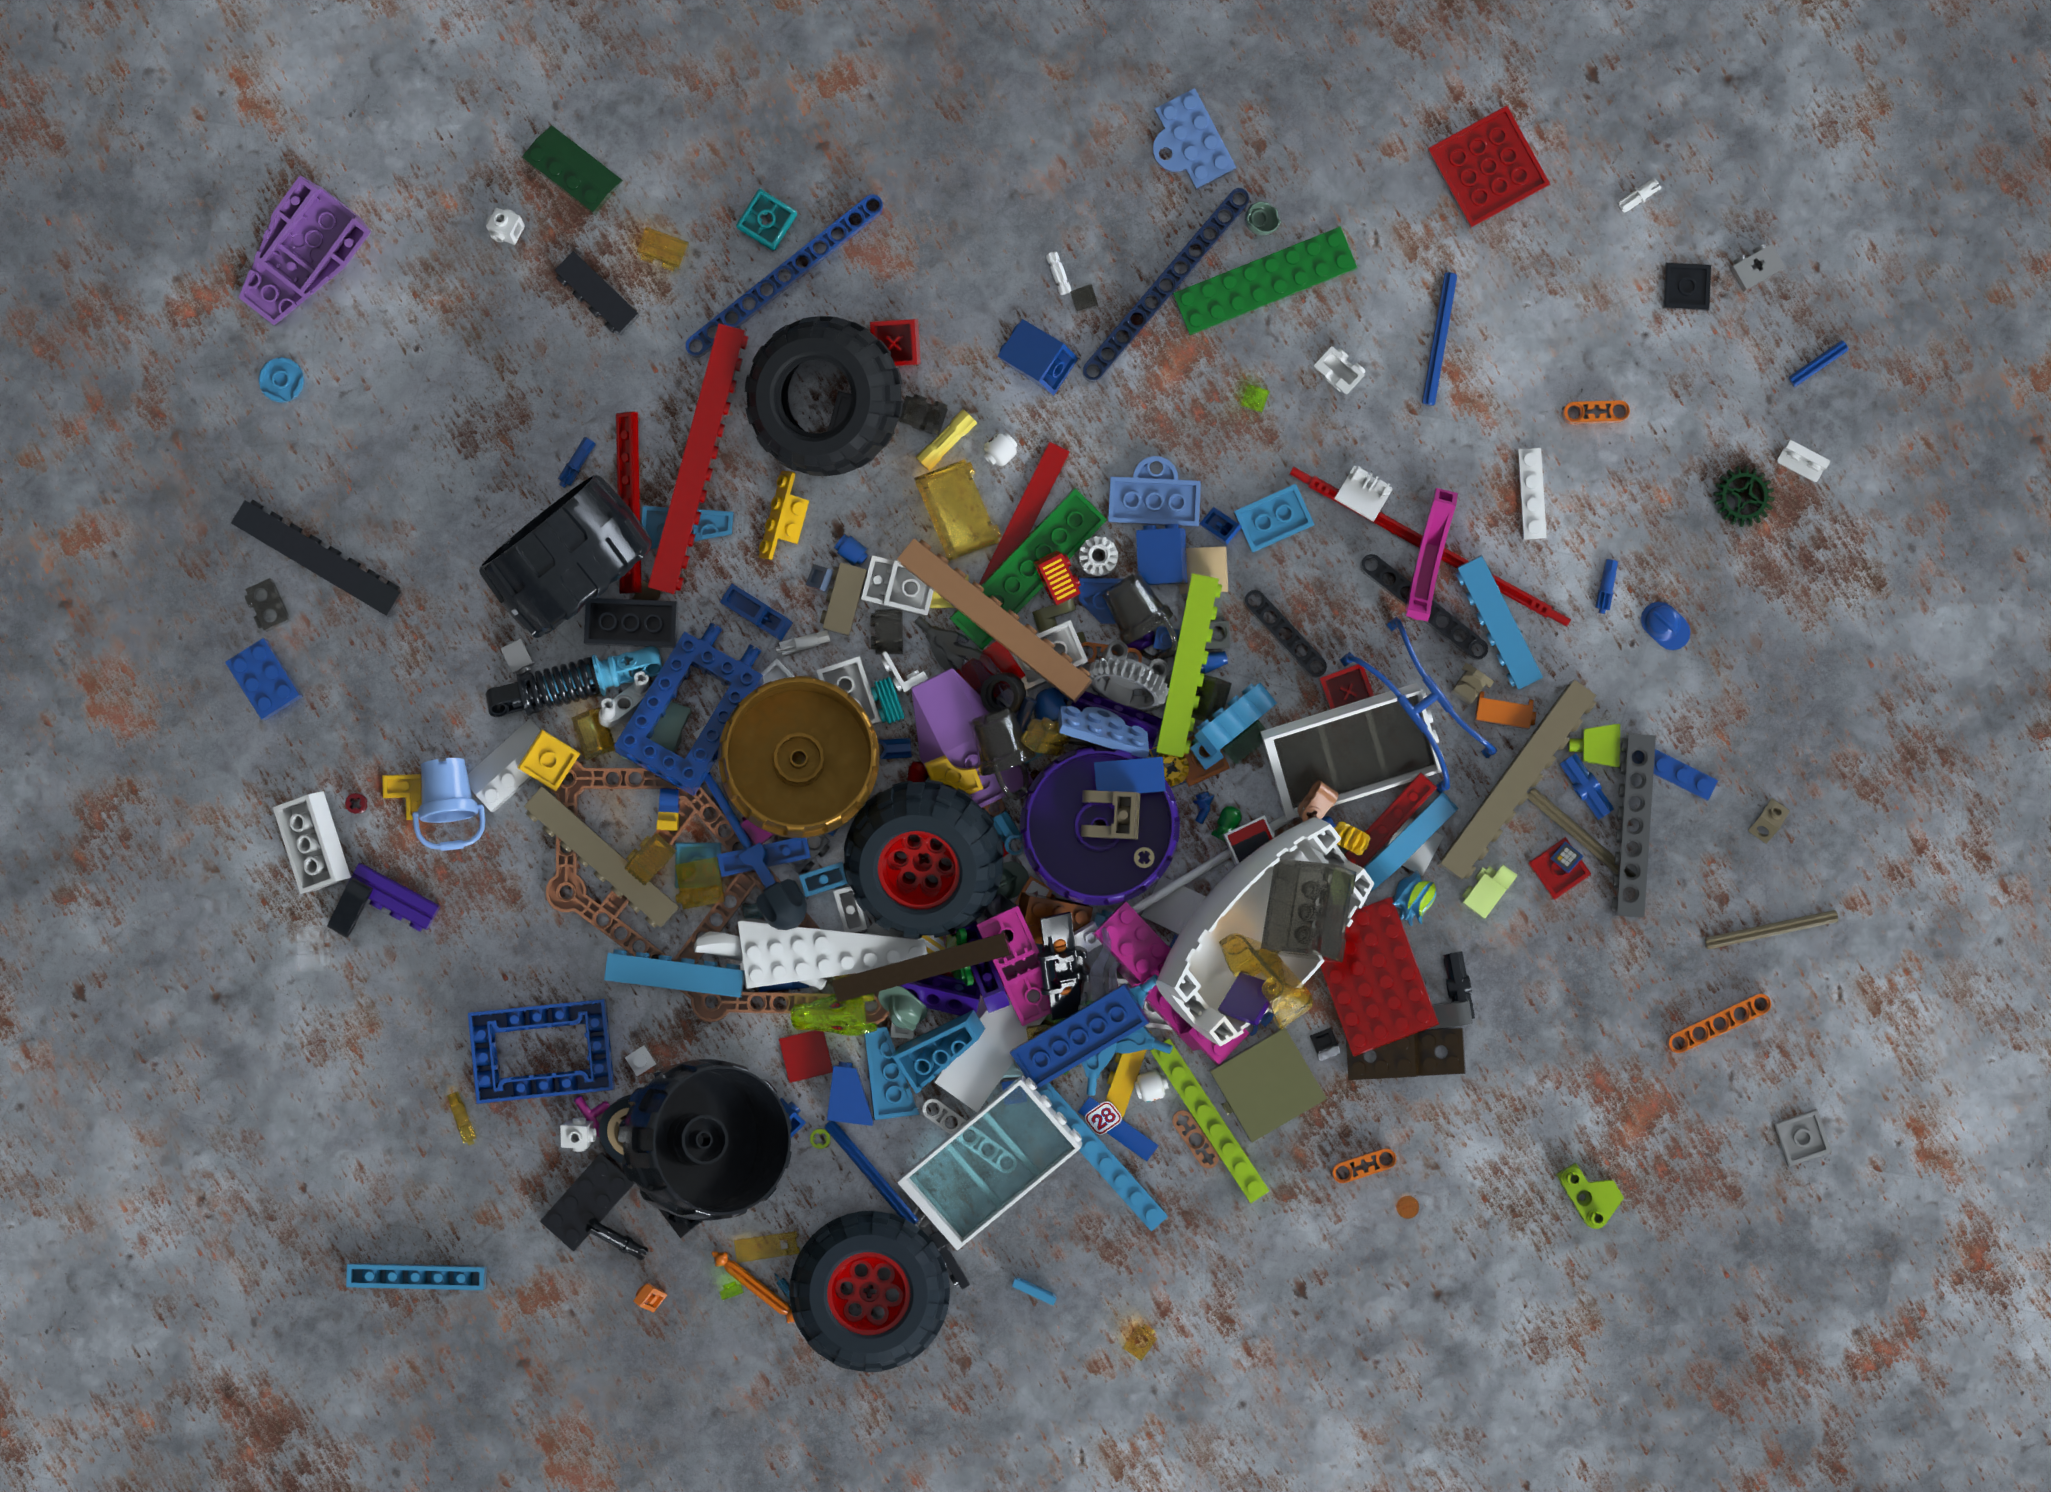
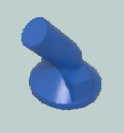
M1209 791L1196 794L1197 799L1193 800V803L1201 808L1195 819L1200 824L1204 823L1215 797L1214 794L1210 795Z

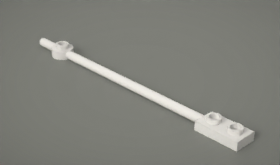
M1285 815L1271 822L1269 826L1273 835L1275 830L1293 819L1287 820ZM1229 848L1131 907L1139 913L1231 858L1232 854ZM1094 921L1074 932L1075 946L1085 948L1087 953L1102 944L1092 934L1098 928Z

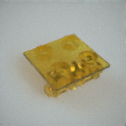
M717 857L675 865L680 891L679 894H676V901L682 904L683 910L725 902Z

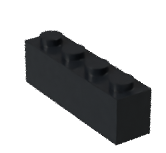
M574 251L555 269V272L558 274L556 279L564 287L569 285L574 290L572 295L581 303L585 300L590 305L588 310L597 319L600 316L607 321L604 325L613 334L618 332L622 335L640 316Z

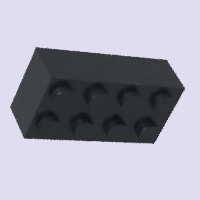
M591 598L585 604L584 644L674 648L677 644L678 602Z
M601 1152L540 1222L574 1252L591 1234L585 1231L587 1224L592 1226L588 1221L595 1219L601 1223L633 1187L635 1182L629 1181L625 1172Z

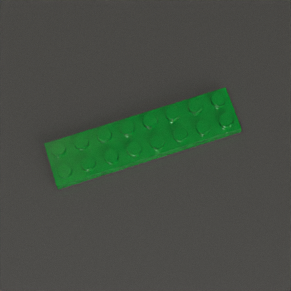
M1340 226L1173 293L1189 336L1354 271L1357 269V265Z
M1073 488L980 585L985 589L982 593L989 598L991 596L997 598L1002 603L1000 607L1006 612L1010 609L1017 614L1044 586L1033 562L1056 550L1066 554L1070 559L1107 519L1076 488ZM956 610L949 618L981 650L993 640L990 635L960 611Z

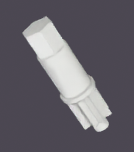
M825 630L779 642L780 646L775 648L777 654L782 653V656H786L828 643L830 638L828 631Z

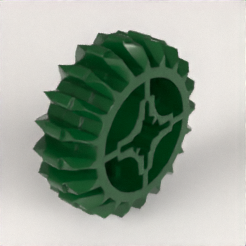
M1739 466L1735 467V475L1731 470L1726 471L1728 478L1723 475L1719 478L1724 484H1715V487L1720 489V492H1713V496L1720 497V500L1714 501L1713 504H1721L1722 506L1717 510V513L1725 511L1726 514L1722 518L1724 521L1729 516L1732 517L1730 525H1734L1736 520H1739V527L1744 526V520H1746L1748 527L1753 525L1752 519L1757 524L1760 523L1759 515L1764 518L1768 516L1764 509L1772 510L1773 508L1770 504H1767V502L1775 500L1774 497L1768 496L1769 493L1774 492V488H1766L1771 481L1766 480L1763 483L1761 479L1764 478V473H1761L1758 477L1755 476L1757 468H1754L1751 474L1749 473L1748 466L1743 468V473H1741ZM1747 479L1741 489L1729 487L1733 480ZM1753 482L1761 492V500L1752 493ZM1746 490V497L1749 498V501L1746 499L1741 503V496L1737 493L1740 492L1741 494ZM1726 493L1735 500L1734 511L1727 503ZM1747 504L1759 507L1752 514H1740Z

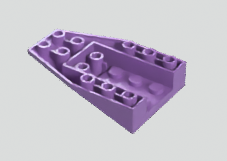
M953 668L911 687L919 756L923 765L926 762L946 755L947 759L957 767H975L984 789L970 795L972 800L981 808L1033 782L1017 747L1015 749L1008 747L1009 743L1006 741L1009 731L1002 717L989 713L983 706L981 696Z

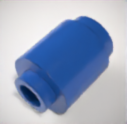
M846 534L840 538L834 547L838 551L837 554L853 566L856 564L861 566L869 556L866 553L868 548L852 536H847Z

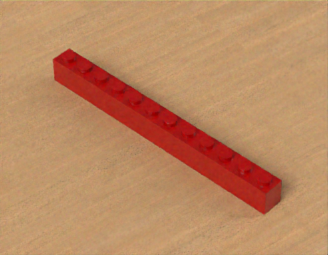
M718 324L649 580V588L671 594L681 591L684 578L680 577L682 568L687 569L690 558L686 553L688 546L693 547L696 534L692 533L693 527L699 524L702 513L698 511L699 505L705 502L707 490H704L706 481L710 482L713 468H710L711 460H716L719 446H716L717 438H722L725 424L721 423L723 416H728L731 402H727L730 393L734 394L737 381L733 380L735 371L740 372L743 361L739 356L741 349L746 350L749 339L748 336H745V330Z

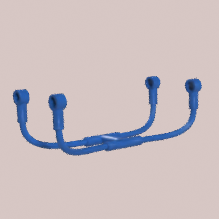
M1396 616L1386 625L1391 632L1396 628L1399 629L1407 651L1416 669L1422 676V681L1428 687L1431 694L1413 706L1406 696L1402 695L1383 674L1370 664L1355 657L1351 652L1339 660L1344 667L1352 662L1364 667L1379 678L1396 695L1397 701L1419 730L1423 731L1437 756L1444 780L1435 786H1437L1436 790L1441 794L1450 788L1448 770L1435 739L1419 713L1435 701H1438L1446 713L1448 712L1465 731L1485 746L1481 752L1486 759L1496 754L1497 749L1456 714L1443 692L1422 668L1401 620Z

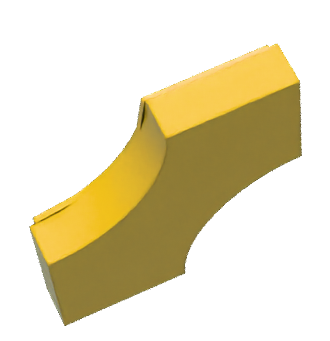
M946 755L924 763L930 780L943 782V784L952 786L955 789L959 788L969 795L984 789L975 767H957L947 759Z

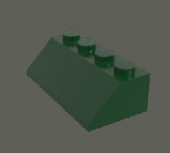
M552 125L535 139L522 156L527 164L594 216L597 215L623 181Z

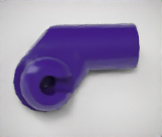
M1145 630L1143 638H1124L1123 642L1128 648L1142 651L1154 644L1155 632L1153 630Z

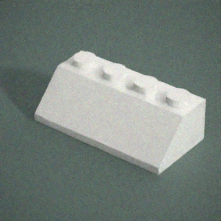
M531 718L468 774L471 790L490 812H495L532 778L517 768L541 730Z

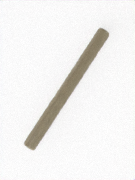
M1533 788L1529 792L1528 799L1614 873L1618 874V865H1614L1615 856L1537 789ZM1627 866L1625 867V875L1633 877L1635 873Z
M1836 910L1710 936L1705 938V945L1707 949H1713L1838 922V914Z

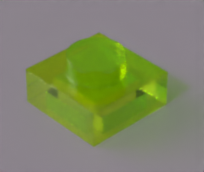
M1248 384L1241 406L1262 413L1270 391Z
M736 1281L722 1285L724 1289L719 1291L722 1300L745 1292L742 1283L736 1284Z

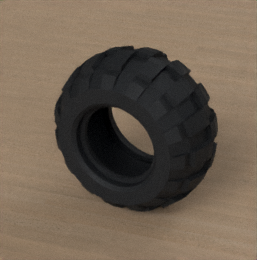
M832 316L803 318L785 325L773 333L772 337L765 345L759 348L754 356L750 374L747 375L744 392H747V408H745L749 424L753 426L760 445L785 467L812 476L845 474L861 468L875 459V456L888 445L894 436V430L903 409L899 368H896L887 346L864 326ZM810 360H822L836 366L847 378L851 389V405L845 419L834 429L823 433L804 431L795 421L788 403V389L794 372L801 363Z

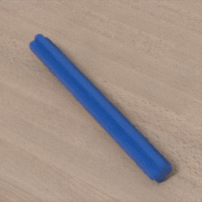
M1445 272L1422 398V403L1430 406L1435 405L1457 281V274Z
M829 1121L824 1126L827 1132L895 1212L915 1225L919 1221L915 1214L835 1121Z

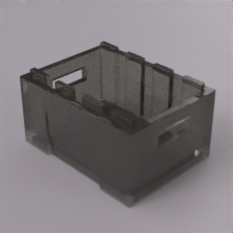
M1280 859L1273 868L1261 949L1286 957L1343 962L1346 943L1344 936L1350 898L1354 892L1357 872L1336 864ZM1319 898L1320 905L1316 906L1315 902ZM1316 920V922H1315L1316 928H1313V927H1312V923H1313V921Z

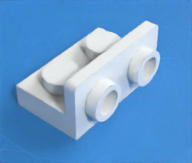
M1789 440L1777 459V463L1813 482H1817L1822 472L1827 469L1830 460Z

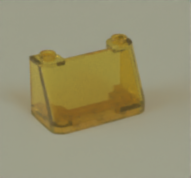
M965 459L914 478L949 564L999 544L998 538L1002 537L997 524L992 525L972 477V475H975L971 462L966 463Z
M1238 933L1230 934L1219 941L1228 968L1235 977L1240 972L1253 977L1261 972L1267 980L1262 985V993L1270 1004L1274 1015V1023L1280 1030L1312 1007L1313 998L1310 991L1268 944Z

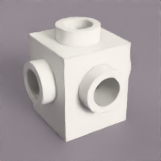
M495 208L493 214L489 215L486 222V227L493 240L500 243L505 241L513 245L516 244L525 227L520 215H517L510 209L502 210Z
M576 1117L572 1120H566L560 1125L562 1148H573V1151L582 1152L586 1151L596 1141L597 1132L593 1128V1121H586V1118Z

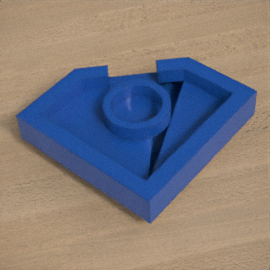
M1079 578L1081 584L1079 586L1081 593L1079 594V602L1100 624H1124L1125 579Z

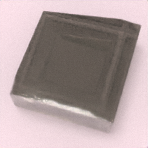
M1092 284L1070 292L1076 313L1098 307Z

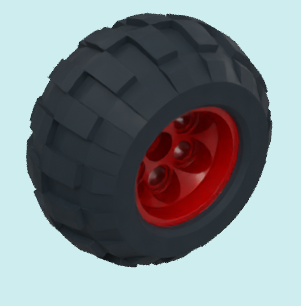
M909 780L894 784L893 787L883 792H878L866 802L864 807L855 816L845 839L843 867L846 881L854 892V899L863 912L867 910L876 918V924L888 931L891 927L904 932V937L920 939L922 935H934V938L953 934L955 930L969 926L991 904L1003 875L1004 850L1001 836L997 833L994 826V820L984 807L981 808L972 800L971 795L959 788L955 790L945 786L943 782L939 781L913 782ZM909 835H918L920 837V841H912ZM935 838L943 844L936 845L933 843L932 839ZM896 852H904L907 858L901 859L897 857ZM922 854H929L925 859L921 858ZM941 859H949L952 865L946 866L942 864ZM905 872L914 873L916 878L908 879L905 876ZM934 875L937 877L938 882H930L927 876Z
M858 1211L833 1219L809 1238L795 1261L790 1279L789 1296L792 1315L797 1328L815 1352L833 1364L848 1370L882 1372L910 1362L933 1342L947 1315L950 1284L942 1255L932 1239L922 1229L908 1220L891 1213ZM865 1264L868 1268V1273L865 1276L857 1275L855 1272L856 1265ZM882 1267L888 1268L891 1272V1276L886 1280L878 1276V1270ZM848 1281L853 1284L854 1290L852 1293L845 1294L842 1292L841 1284ZM871 1284L873 1289L877 1290V1293H873L871 1297H868L867 1292H864V1288H868ZM896 1289L899 1293V1298L895 1301L888 1300L886 1297L887 1290ZM851 1304H860L862 1312L859 1315H852L849 1311ZM879 1306L883 1308L885 1314L881 1319H876L872 1316V1309Z

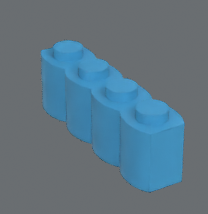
M1261 682L1256 686L1251 683L1242 691L1244 696L1239 698L1236 695L1227 703L1229 708L1224 710L1221 707L1212 715L1214 720L1209 722L1206 719L1197 727L1199 732L1194 736L1211 757L1277 704Z

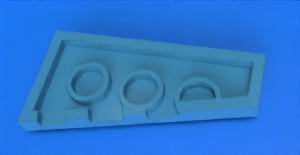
M643 506L642 526L652 540L650 549L659 547L669 507ZM698 509L702 513L699 524L693 527L692 533L696 534L694 541L732 535L734 512Z
M887 1027L864 1029L874 1120L920 1115L906 1078L893 1059L896 1050Z

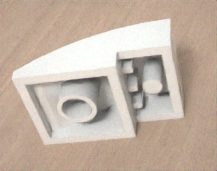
M872 555L860 600L928 615L933 590L899 564L898 561Z
M1071 620L1036 634L1041 640L1047 638L1055 645L1054 650L1059 654L1064 652L1073 659L1071 664L1078 668L1088 663ZM1011 653L1026 675L1022 678V682L1027 692L1048 683Z

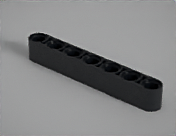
M1366 555L1360 563L1361 571L1406 607L1407 599L1402 598L1400 591L1404 587L1410 588L1411 582L1377 555ZM1368 559L1375 560L1377 563L1376 570H1367L1365 561ZM1386 573L1392 574L1395 578L1394 584H1385L1383 582V575ZM1432 600L1429 620L1424 622L1470 659L1481 660L1488 653L1487 643ZM1443 615L1447 618L1448 624L1446 627L1442 628L1436 624L1437 616ZM1455 630L1464 631L1466 635L1464 641L1458 642L1455 640ZM1473 644H1480L1483 647L1482 655L1476 656L1472 653L1471 648Z

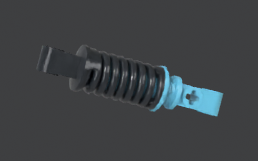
M649 646L614 657L608 656L606 660L600 661L593 654L591 657L583 658V660L579 659L577 661L578 667L575 666L573 661L568 663L569 669H567L566 664H561L560 672L557 666H553L551 668L552 674L548 668H545L543 670L544 676H542L541 671L537 670L535 671L536 681L532 673L517 674V682L487 690L485 696L488 712L492 717H502L525 710L527 716H531V714L544 711L546 706L549 709H553L555 705L561 707L563 703L568 705L572 700L579 702L580 698L587 700L588 697L606 696V688L612 686L619 687L621 684L634 682V675L637 672L642 671L648 677L657 676L663 667L659 649Z

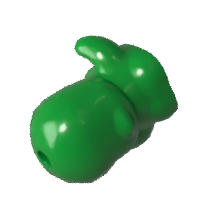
M1234 806L1223 808L1217 820L1218 827L1212 831L1211 835L1226 842L1223 834L1236 829L1242 821L1241 811Z

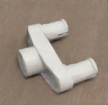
M642 671L637 672L634 675V683L613 700L606 698L601 702L598 720L602 726L613 727L620 722H628L650 688L648 675L645 676V673Z

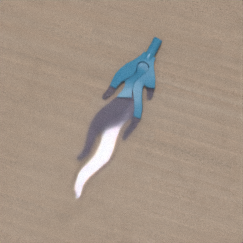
M1105 927L1102 928L1103 948L1090 970L1092 986L1091 1003L1106 995L1103 979L1105 966L1111 952V939ZM1118 960L1114 961L1109 969V991L1107 993L1119 987L1116 973L1119 964ZM1087 992L1082 994L1078 1010L1087 1005ZM1117 1042L1082 1062L1086 1077H1088L1087 1095H1096L1097 1078L1100 1077L1102 1070L1115 1054Z

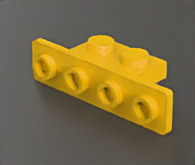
M782 470L777 479L776 493L771 501V512L765 523L763 540L759 545V558L772 560L778 539L798 544L809 500L790 495L795 472Z
M1147 1049L1133 1053L1116 1054L1114 1062L1118 1064L1115 1072L1111 1071L1108 1077L1107 1084L1110 1085L1105 1101L1111 1102L1122 1117H1124L1135 1085L1134 1082L1137 1080Z

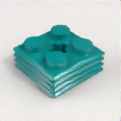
M758 189L737 222L736 227L770 250L775 251L796 218L797 212L764 190ZM771 215L772 223L763 225L761 217Z
M891 677L883 678V680L879 679L878 682L875 681L874 687L870 689L875 702L880 701L882 708L878 709L882 723L887 722L891 725L892 723L895 724L896 721H904L905 716Z

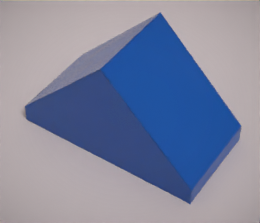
M1215 507L1199 523L1225 546L1230 543L1242 527Z

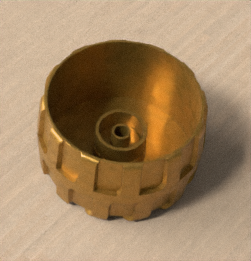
M809 676L783 678L767 682L756 688L732 711L720 738L718 751L719 772L729 799L736 809L752 824L778 836L789 838L815 837L841 827L852 819L864 806L874 788L878 775L879 745L875 729L867 713L844 689ZM795 753H802L805 756V761L802 764H795L792 756Z

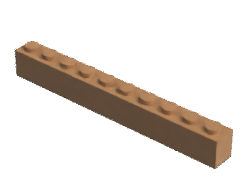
M913 539L897 558L899 564L1071 701L1076 703L1092 683V680L1089 678L1091 674L1082 666L1077 668L1071 664L1073 661L1071 657L1064 652L1061 654L1054 650L1055 645L1047 638L1041 640L1036 636L1037 631L1029 624L1022 625L1018 621L1020 617L1010 609L1008 612L1000 607L1002 603L994 596L989 598L982 593L985 589L975 581L972 584L965 579L967 575L957 567L953 570L947 565L949 561L940 553L937 556L930 551L932 547L921 539L918 542L916 539Z

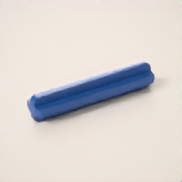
M1844 341L1838 342L1789 376L1791 384L1794 387L1798 386L1849 350L1847 344Z

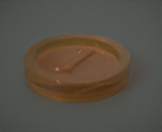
M1403 1196L1398 1200L1396 1210L1401 1217L1410 1219L1417 1215L1419 1203L1412 1196Z

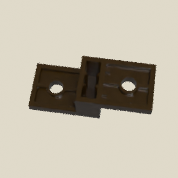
M1463 1028L1423 1030L1375 1048L1373 1051L1376 1053V1060L1373 1063L1365 1060V1053L1353 1056L1346 1038L1348 1080L1466 1074ZM1440 1045L1445 1046L1448 1050L1447 1056L1443 1059L1435 1054L1436 1048Z

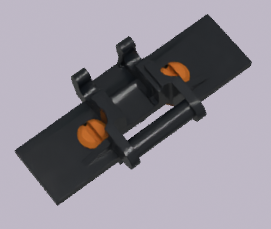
M1071 912L1040 918L1043 948L1042 952L1037 954V960L1040 961L1043 985L1041 994L1049 995L1052 1021L1067 1018L1082 1009L1079 979H1083L1085 982L1090 981V974L1083 967V959L1088 957L1087 950L1081 946H1075ZM1049 960H1054L1056 978L1051 981Z

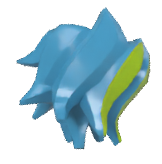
M1415 871L1410 877L1403 878L1398 883L1396 893L1393 896L1394 902L1392 904L1400 908L1401 920L1403 918L1408 920L1409 925L1412 926L1413 917L1416 915L1418 922L1422 924L1423 914L1435 901V883L1422 881L1418 871Z

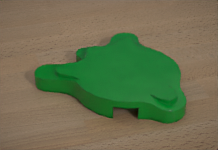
M960 928L957 929L956 934L947 935L946 949L967 943L966 930ZM970 966L951 971L952 976L955 979L963 980L966 986L974 984Z

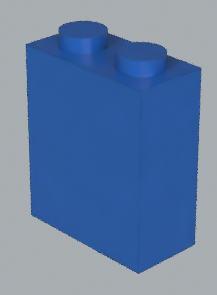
M1165 524L1164 529H1156V525H1145L1143 530H1136L1138 585L1187 583L1185 529L1179 528L1178 524Z

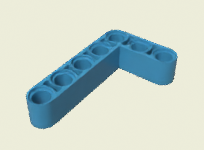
M1444 792L1432 801L1381 853L1363 867L1374 882L1370 892L1389 878L1459 809Z

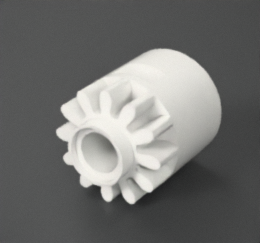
M1095 536L1090 538L1080 548L1079 564L1087 575L1095 578L1105 577L1116 567L1118 551L1114 543L1106 537ZM1094 552H1102L1105 559L1101 562H1096L1092 558Z

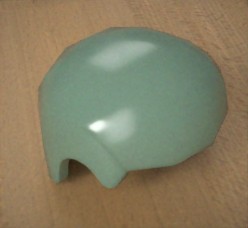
M1258 201L1250 205L1245 214L1246 225L1255 235L1265 236L1277 230L1281 223L1278 217V210L1268 202Z

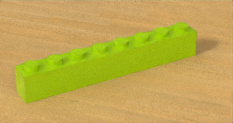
M1193 573L1191 575L1156 753L1183 758L1184 753H1189L1191 741L1187 740L1188 731L1193 732L1195 718H1191L1192 711L1198 708L1200 696L1196 695L1197 686L1202 687L1204 674L1200 673L1202 664L1206 665L1209 651H1205L1206 642L1211 643L1213 629H1209L1210 621L1216 619L1218 607L1214 606L1215 597L1220 598L1222 585L1218 584V578Z
M1169 1038L1163 1041L1164 1043L1173 1045ZM1173 1045L1170 1054L1154 1048L1150 1050L1248 1201L1253 1203L1268 1193L1270 1190L1175 1046Z

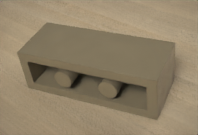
M841 562L839 567L835 566L832 580H835L833 589L829 588L826 597L829 606L827 611L823 610L820 619L824 630L850 636L867 569Z

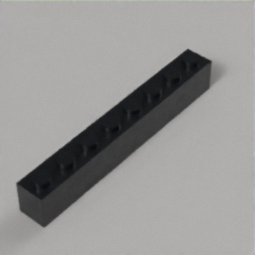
M252 499L250 503L244 500L231 524L387 617L391 615L403 595L398 591L399 586L389 580L386 584L378 580L381 575L371 569H368L367 572L359 568L361 565L359 562L350 557L348 560L340 557L342 552L334 547L329 546L326 549L320 545L322 540L310 534L309 538L301 534L303 529L292 522L289 526L281 522L283 520L282 516L273 511L269 515L262 510L264 506Z

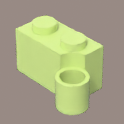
M1504 864L1501 865L1498 871H1495L1490 866L1487 869L1482 867L1475 877L1478 880L1473 888L1469 885L1462 894L1464 898L1462 904L1485 919L1516 879L1517 874Z

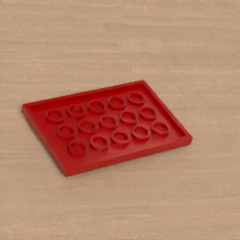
M1392 896L1357 909L1350 918L1353 920L1351 926H1345L1339 935L1340 942L1320 966L1353 1056L1439 1025L1398 910L1392 904L1394 902Z

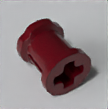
M353 793L346 798L345 806L349 812L361 814L368 808V801L362 794ZM361 799L359 803L361 805V808L355 807L353 809L352 807L354 803L352 802V800Z

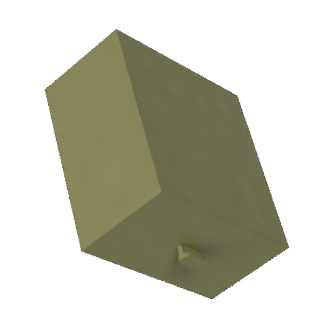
M1285 1027L1209 1070L1226 1099V1102L1221 1104L1227 1115L1234 1113L1250 1142L1258 1140L1327 1099Z

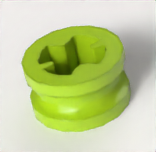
M816 1129L810 1135V1143L817 1149H823L830 1143V1134L825 1129ZM816 1133L820 1135L824 1133L827 1137L824 1138L826 1143L816 1144L814 1142V1139H816L814 1135Z

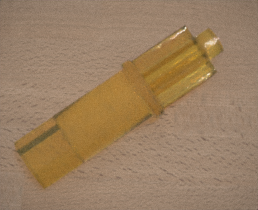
M459 1092L447 1095L457 1124L456 1127L459 1130L463 1143L467 1142L468 1146L475 1144L473 1139H476V1135Z

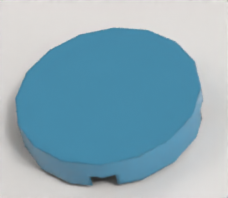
M283 357L272 359L265 363L260 370L258 378L263 394L272 401L279 403L290 402L298 397L303 390L305 381L303 371L299 365L291 359Z

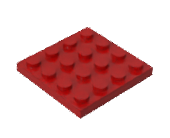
M1508 106L1495 111L1427 149L1470 228L1550 186L1547 176Z

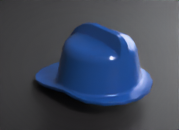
M1654 602L1645 607L1641 616L1642 627L1660 646L1668 650H1677L1687 644L1691 633L1689 624L1672 606L1665 602Z

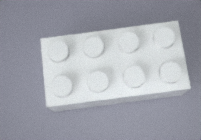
M324 791L308 794L273 807L300 894L316 891L351 878Z

